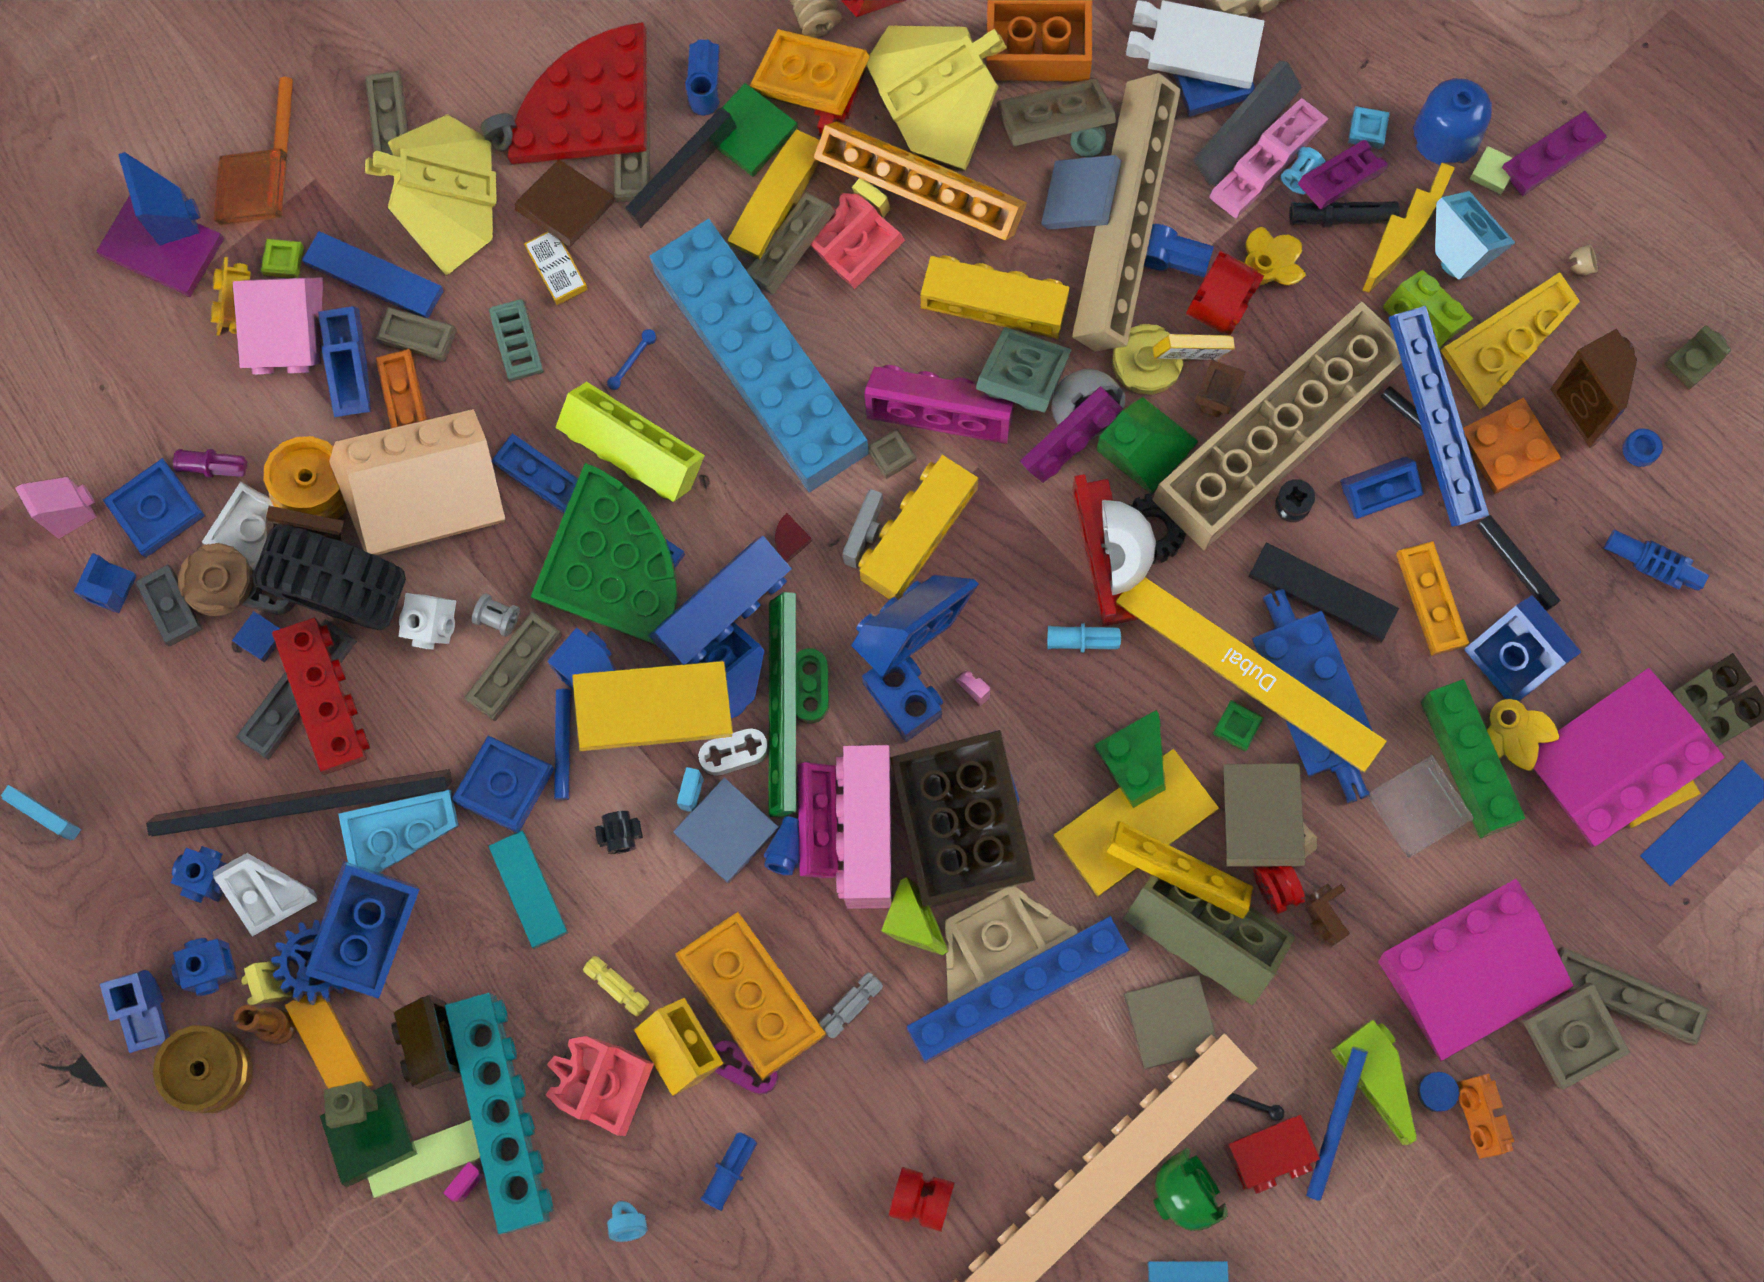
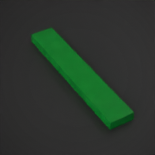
M783 592L769 602L768 815L769 817L778 818L796 812V593Z

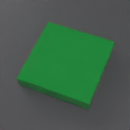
M744 83L723 106L731 114L737 128L717 150L754 177L790 138L794 131L798 129V124Z

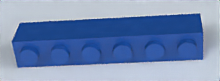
M1111 916L909 1024L907 1030L926 1064L1124 957L1128 953L1129 948Z

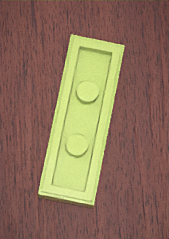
M472 1120L414 1141L417 1155L368 1177L373 1197L378 1198L461 1167L468 1162L481 1159Z

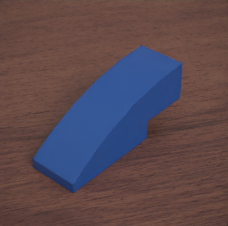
M351 306L318 312L324 346H321L334 417L371 412L368 368L359 308Z

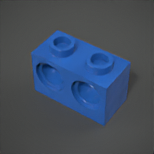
M911 657L907 658L883 677L874 668L862 675L863 685L905 742H908L942 717L940 705L943 704V700L934 687L930 685L926 688L918 678L922 673ZM890 673H899L905 680L898 687H890L885 684L884 679ZM912 702H921L926 707L925 713L919 717L910 716L905 709Z

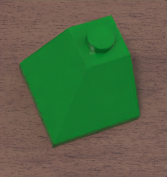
M1142 397L1122 410L1099 436L1096 451L1153 495L1158 485L1177 468L1198 444V440Z

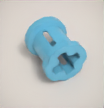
M1301 147L1297 152V160L1290 169L1284 170L1281 174V180L1293 192L1306 194L1298 185L1303 175L1325 163L1326 160L1315 149Z

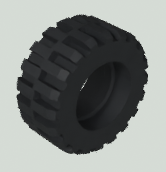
M281 524L276 525L269 531L253 573L254 585L266 592L328 616L375 630H383L390 625L406 581L405 572L401 567L377 555L325 537L324 535Z

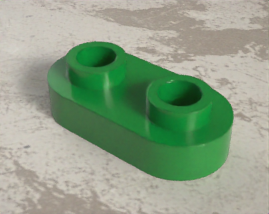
M806 648L796 653V717L804 723H816L821 721L829 710L828 663L826 657L819 650ZM808 664H813L817 667L816 672L812 675H807L803 672L804 667ZM808 700H814L818 703L817 708L813 711H807L804 708V704Z

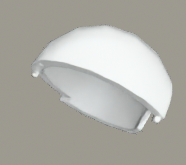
M1102 500L1105 544H1101V547L1105 548L1106 554L1110 555L1112 572L1110 587L1112 595L1131 590L1145 578L1154 561L1156 541L1151 524L1139 510L1120 501Z

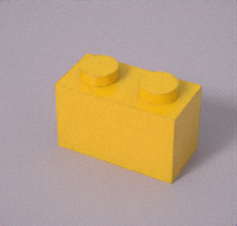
M685 998L658 1009L634 1029L672 1096L699 1084L724 1064Z

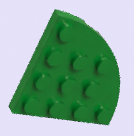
M584 463L531 598L656 645L648 634L677 609V578L666 538L650 511L633 492L603 470Z

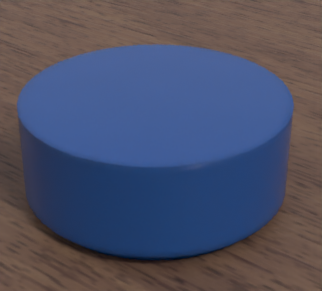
M1643 428L1637 429L1625 439L1622 447L1623 455L1632 465L1646 467L1653 464L1662 453L1663 444L1660 437L1654 431Z
M1433 1072L1421 1079L1417 1088V1094L1425 1108L1434 1112H1442L1451 1109L1456 1104L1459 1098V1088L1456 1081L1450 1075L1443 1072Z

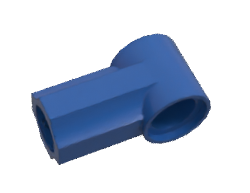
M697 40L695 43L689 44L688 77L685 82L690 109L697 115L703 116L715 112L719 106L718 76L720 48L719 44H714L710 40ZM702 91H706V92H707V93H705V94H697V93L702 92Z
M1153 224L1144 266L1160 271L1166 270L1169 267L1204 278L1214 246L1178 236V233L1169 226Z

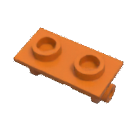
M1485 1074L1456 1082L1459 1088V1102L1464 1110L1471 1132V1140L1476 1148L1479 1159L1513 1151L1512 1142H1515L1506 1115L1494 1118L1492 1111L1503 1107L1496 1086V1080L1491 1081L1490 1074Z

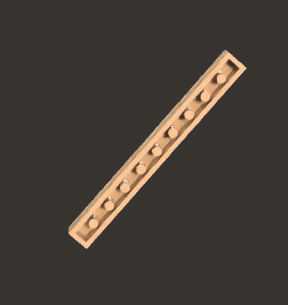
M1225 1033L1218 1039L1211 1034L1195 1049L1200 1056L1189 1066L1185 1061L1181 1062L1167 1076L1172 1083L1161 1093L1155 1087L1139 1103L1143 1110L1133 1120L1127 1114L1111 1129L1115 1137L1105 1147L1100 1142L1094 1145L1082 1157L1087 1164L1077 1173L1069 1169L1054 1184L1059 1191L1048 1201L1041 1196L1027 1209L1026 1213L1030 1218L1020 1228L1013 1223L997 1238L1001 1246L991 1256L986 1251L982 1252L968 1266L973 1273L963 1282H1036L1237 1089L1257 1067ZM955 1278L952 1282H959V1281L957 1280V1278Z

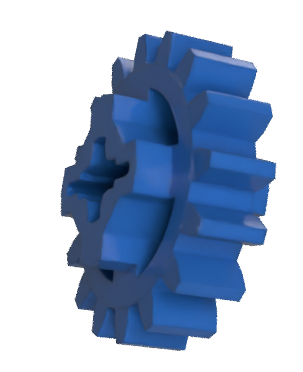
M314 920L311 929H307L304 923L300 922L299 933L297 934L289 930L285 931L288 942L286 944L277 942L275 945L281 956L271 958L274 966L281 967L273 973L276 981L285 980L280 986L281 990L284 993H288L294 989L293 998L297 1002L304 995H307L310 1005L315 1004L319 995H322L326 1002H330V992L332 990L340 994L344 993L341 986L329 982L315 985L316 982L321 980L305 975L308 965L307 961L310 959L321 926L319 920ZM314 939V941L311 943L305 944L303 946L300 945L303 942ZM290 961L299 966L296 980L290 974Z

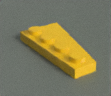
M1559 272L1440 351L1481 410L1580 301Z

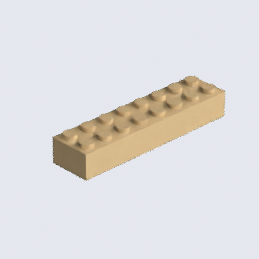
M1360 302L1158 485L1152 500L1205 551L1403 369L1392 329L1368 306Z

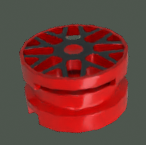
M1255 866L1253 868L1258 888L1268 907L1276 916L1285 912L1289 905L1296 907L1306 902L1303 898L1305 894L1302 885L1292 866Z

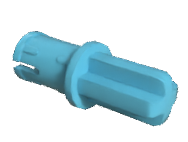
M1081 623V627L1048 625L1047 649H1080L1081 653H1084L1085 649H1119L1121 645V632L1119 628L1085 627V623Z

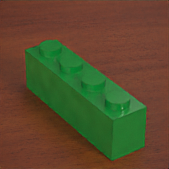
M1462 679L1429 691L1420 703L1479 838H1485L1526 819L1465 680Z

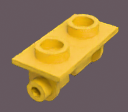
M224 257L221 269L215 268L213 277V289L219 290L218 302L213 301L211 308V322L217 323V336H220L222 327H227L230 333L237 334L233 281L250 280L251 272L248 271L246 264L236 263L233 267H228V257Z

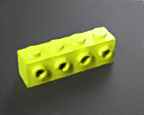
M588 382L567 394L555 427L566 434L570 440L584 445L595 452L600 459L614 464L625 471L632 479L641 481L655 490L659 496L675 502L691 490L705 457L699 451Z

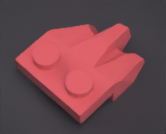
M842 193L839 197L840 205L836 209L834 208L835 213L811 243V246L836 274L852 288L856 289L905 239L897 229L883 219L876 209L859 194Z
M589 1036L569 1039L568 1047L572 1053L571 1059L554 1055L546 1064L560 1078L561 1083L559 1087H550L545 1095L560 1110L579 1120H589L617 1136H626L654 1063L622 1047Z

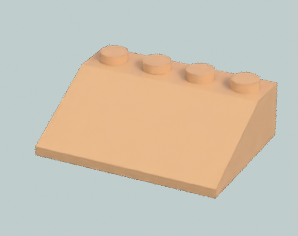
M474 409L335 441L329 462L363 550L368 553L380 555L505 521L487 440Z

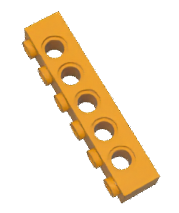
M839 122L825 125L814 155L816 160L1005 241L1015 235L1027 202Z

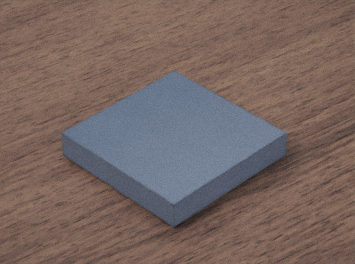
M1116 155L1055 161L1041 224L1047 230L1108 225L1121 160Z
M724 777L673 833L729 884L776 834L779 827Z

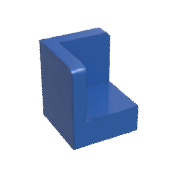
M92 553L74 592L87 602L120 613L136 579V574L111 564L100 555Z

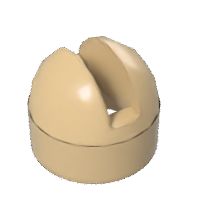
M1591 244L1579 247L1572 252L1569 262L1577 261L1578 263L1570 267L1575 274L1588 275L1598 272L1597 259Z

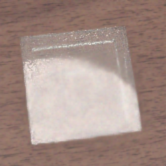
M1433 755L1369 792L1370 795L1368 796L1408 859L1474 819Z

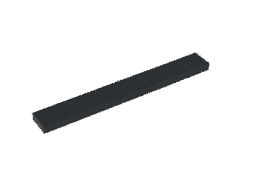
M450 769L157 814L146 825L148 835L154 837L446 791L449 787L452 777Z

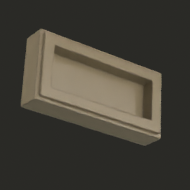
M388 307L376 339L380 344L401 350L410 349L412 353L445 362L457 330L454 325Z

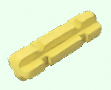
M593 956L583 968L584 973L592 980H598L597 984L620 1004H626L625 1008L634 1016L638 1017L649 1005V1001L638 991L635 993V988L612 968L607 969L608 965L598 956Z

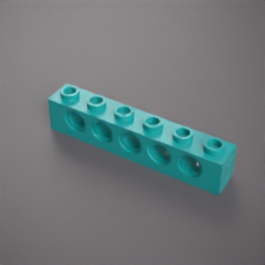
M489 992L447 1004L445 1009L498 1234H508L550 1222L549 1212L554 1211L553 1201L549 1189L542 1188L539 1174L544 1173V1164L540 1151L533 1150L530 1138L531 1135H535V1127L530 1112L524 1113L521 1098L526 1097V1089L521 1074L515 1075L512 1060L517 1059V1052L512 1037L506 1038L503 1023L508 1022V1014L504 1001L497 1000V996ZM488 1026L491 1029L492 1038L486 1046L478 1047L475 1042L476 1032L480 1028ZM497 1063L501 1070L500 1078L496 1083L488 1085L484 1080V1071L489 1065ZM506 1101L510 1107L509 1116L505 1121L498 1123L493 1118V1108L498 1102ZM513 1138L519 1145V1152L513 1160L507 1161L502 1156V1146L507 1140ZM523 1177L528 1183V1191L523 1198L518 1200L513 1197L510 1188L516 1178Z

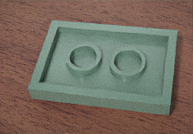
M1004 327L978 378L976 389L985 392L990 397L1003 398L1018 403L1025 409L1038 410L1045 413L1067 365L1072 349Z

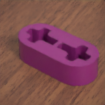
M721 1041L714 1045L717 1053H726L729 1048L733 1049L732 1056L743 1063L740 1069L731 1065H727L724 1070L718 1068L715 1070L717 1074L759 1095L767 1094L775 1088L778 1082V1071L769 1076L771 1080L768 1084L761 1083L759 1087L753 1086L755 1079L745 1073L748 1066L751 1068L753 1066L738 1045L730 1041Z

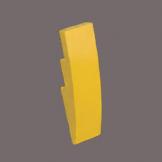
M797 129L794 131L745 207L727 240L729 245L761 260L772 236L785 221L792 206H796L819 163V160L814 159L819 139Z
M1441 163L1430 191L1426 192L1416 189L1405 218L1391 215L1363 291L1370 292L1396 268L1417 242L1433 216L1437 202L1442 198L1455 167Z

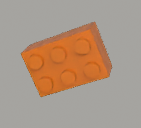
M987 0V33L995 29L1007 46L1000 53L986 57V67L995 81L1090 80L1092 66V0Z

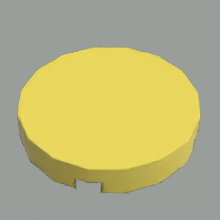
M1141 324L1132 327L1127 346L1113 348L1112 368L1116 378L1125 388L1137 394L1154 395L1166 391L1177 381L1183 368V359H1154L1153 346L1170 334L1165 331V328L1153 324Z

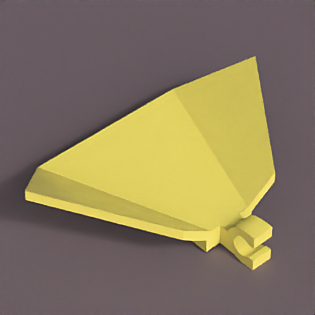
M888 26L869 55L870 58L866 66L879 89V93L891 117L897 123L912 153L966 171L998 89L997 83L982 59L1000 53L1007 46L995 29L973 43L966 27Z
M448 114L391 139L388 145L393 155L376 150L373 153V159L368 157L365 160L366 174L394 176V184L388 204L389 210L446 276L493 239L492 207L496 205V172L492 171L490 141L485 140L483 135Z

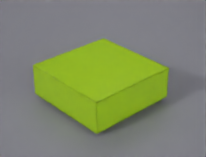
M266 239L261 266L262 274L270 277L298 278L304 250L303 244L296 241Z

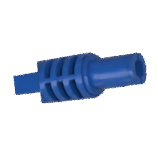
M1615 529L1611 532L1604 546L1605 550L1633 562L1635 570L1678 590L1682 584L1697 591L1704 588L1709 577L1708 574L1691 566L1694 560L1652 540H1646L1643 543Z

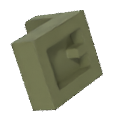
M1705 325L1688 343L1672 355L1664 365L1691 389L1717 367L1731 352V349L1720 333L1712 331Z
M362 1081L324 1089L326 1125L329 1128L363 1122L367 1118V1112L378 1110L377 1095Z

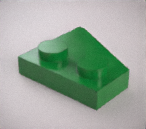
M1157 710L1094 745L1097 754L1133 808L1166 790L1160 728L1161 720Z

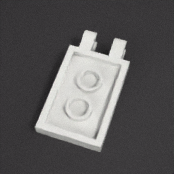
M1162 0L1161 8L1157 9L1149 2L1137 1L1132 24L1138 27L1156 28L1154 40L1149 39L1143 33L1131 31L1125 55L1133 58L1149 59L1147 69L1250 89L1265 20Z

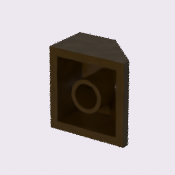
M432 995L423 996L394 1011L396 1022L391 1024L394 1040L397 1045L402 1044L405 1059L400 1061L403 1077L407 1083L411 1082L412 1087L419 1089L461 1077L445 1009L447 1003Z

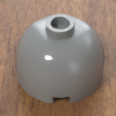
M1092 368L1078 370L1065 376L1057 386L1052 397V415L1059 425L1100 386L1122 408L1125 406V394L1116 381L1108 374ZM1102 428L1094 437L1102 434L1105 428Z

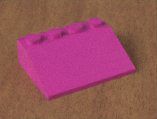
M1647 668L1558 730V740L1538 744V758L1533 770L1591 847H1596L1725 757L1697 721L1652 670Z
M1517 879L1510 881L1385 951L1378 961L1440 1062L1574 986L1537 909Z

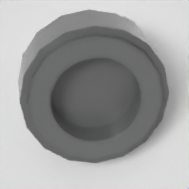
M501 113L487 118L480 127L485 140L492 141L496 150L505 151L513 140L512 129L517 126L512 115Z

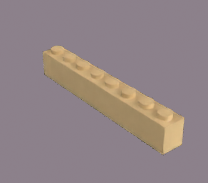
M1159 73L1126 83L1111 155H1116L1121 160L1108 225L1095 227L1072 338L1094 351L1125 347L1129 340L1181 89Z

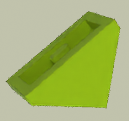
M908 877L900 880L881 931L899 942L940 955L946 954L949 951L931 907H924L922 904L918 884Z

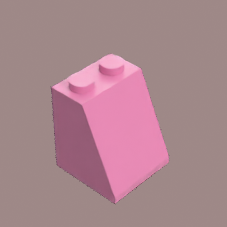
M322 277L233 281L240 368H252V374L274 373V367H287V373L309 372V366L320 364L321 326L318 312L322 311Z

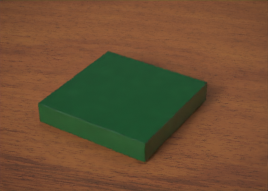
M391 1083L373 1090L377 1095L378 1110L367 1112V1118L363 1122L329 1128L326 1125L325 1113L320 1115L341 1184L346 1188L418 1154L395 1086Z

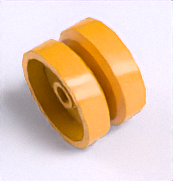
M313 436L295 437L282 442L269 454L264 465L263 481L274 507L332 519H338L345 513L347 506L329 462L333 446L329 442Z

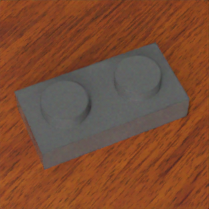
M169 565L135 581L164 642L168 646H172L202 630L192 607L182 597L178 589V578L173 568Z

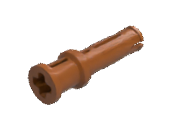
M243 1005L234 1013V1022H239L236 1025L237 1028L253 1032L258 1039L264 1042L281 1045L292 1039L296 1032V1027L289 1013L275 1007L260 1009L252 1005Z

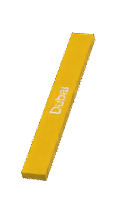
M1146 577L1131 590L1123 592L1116 601L1117 605L1364 774L1387 743L1385 739Z

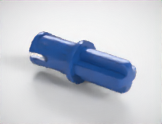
M741 1132L736 1134L721 1163L716 1162L715 1167L718 1169L700 1200L720 1211L723 1210V1206L737 1180L742 1181L743 1177L740 1175L757 1146V1142L753 1138Z

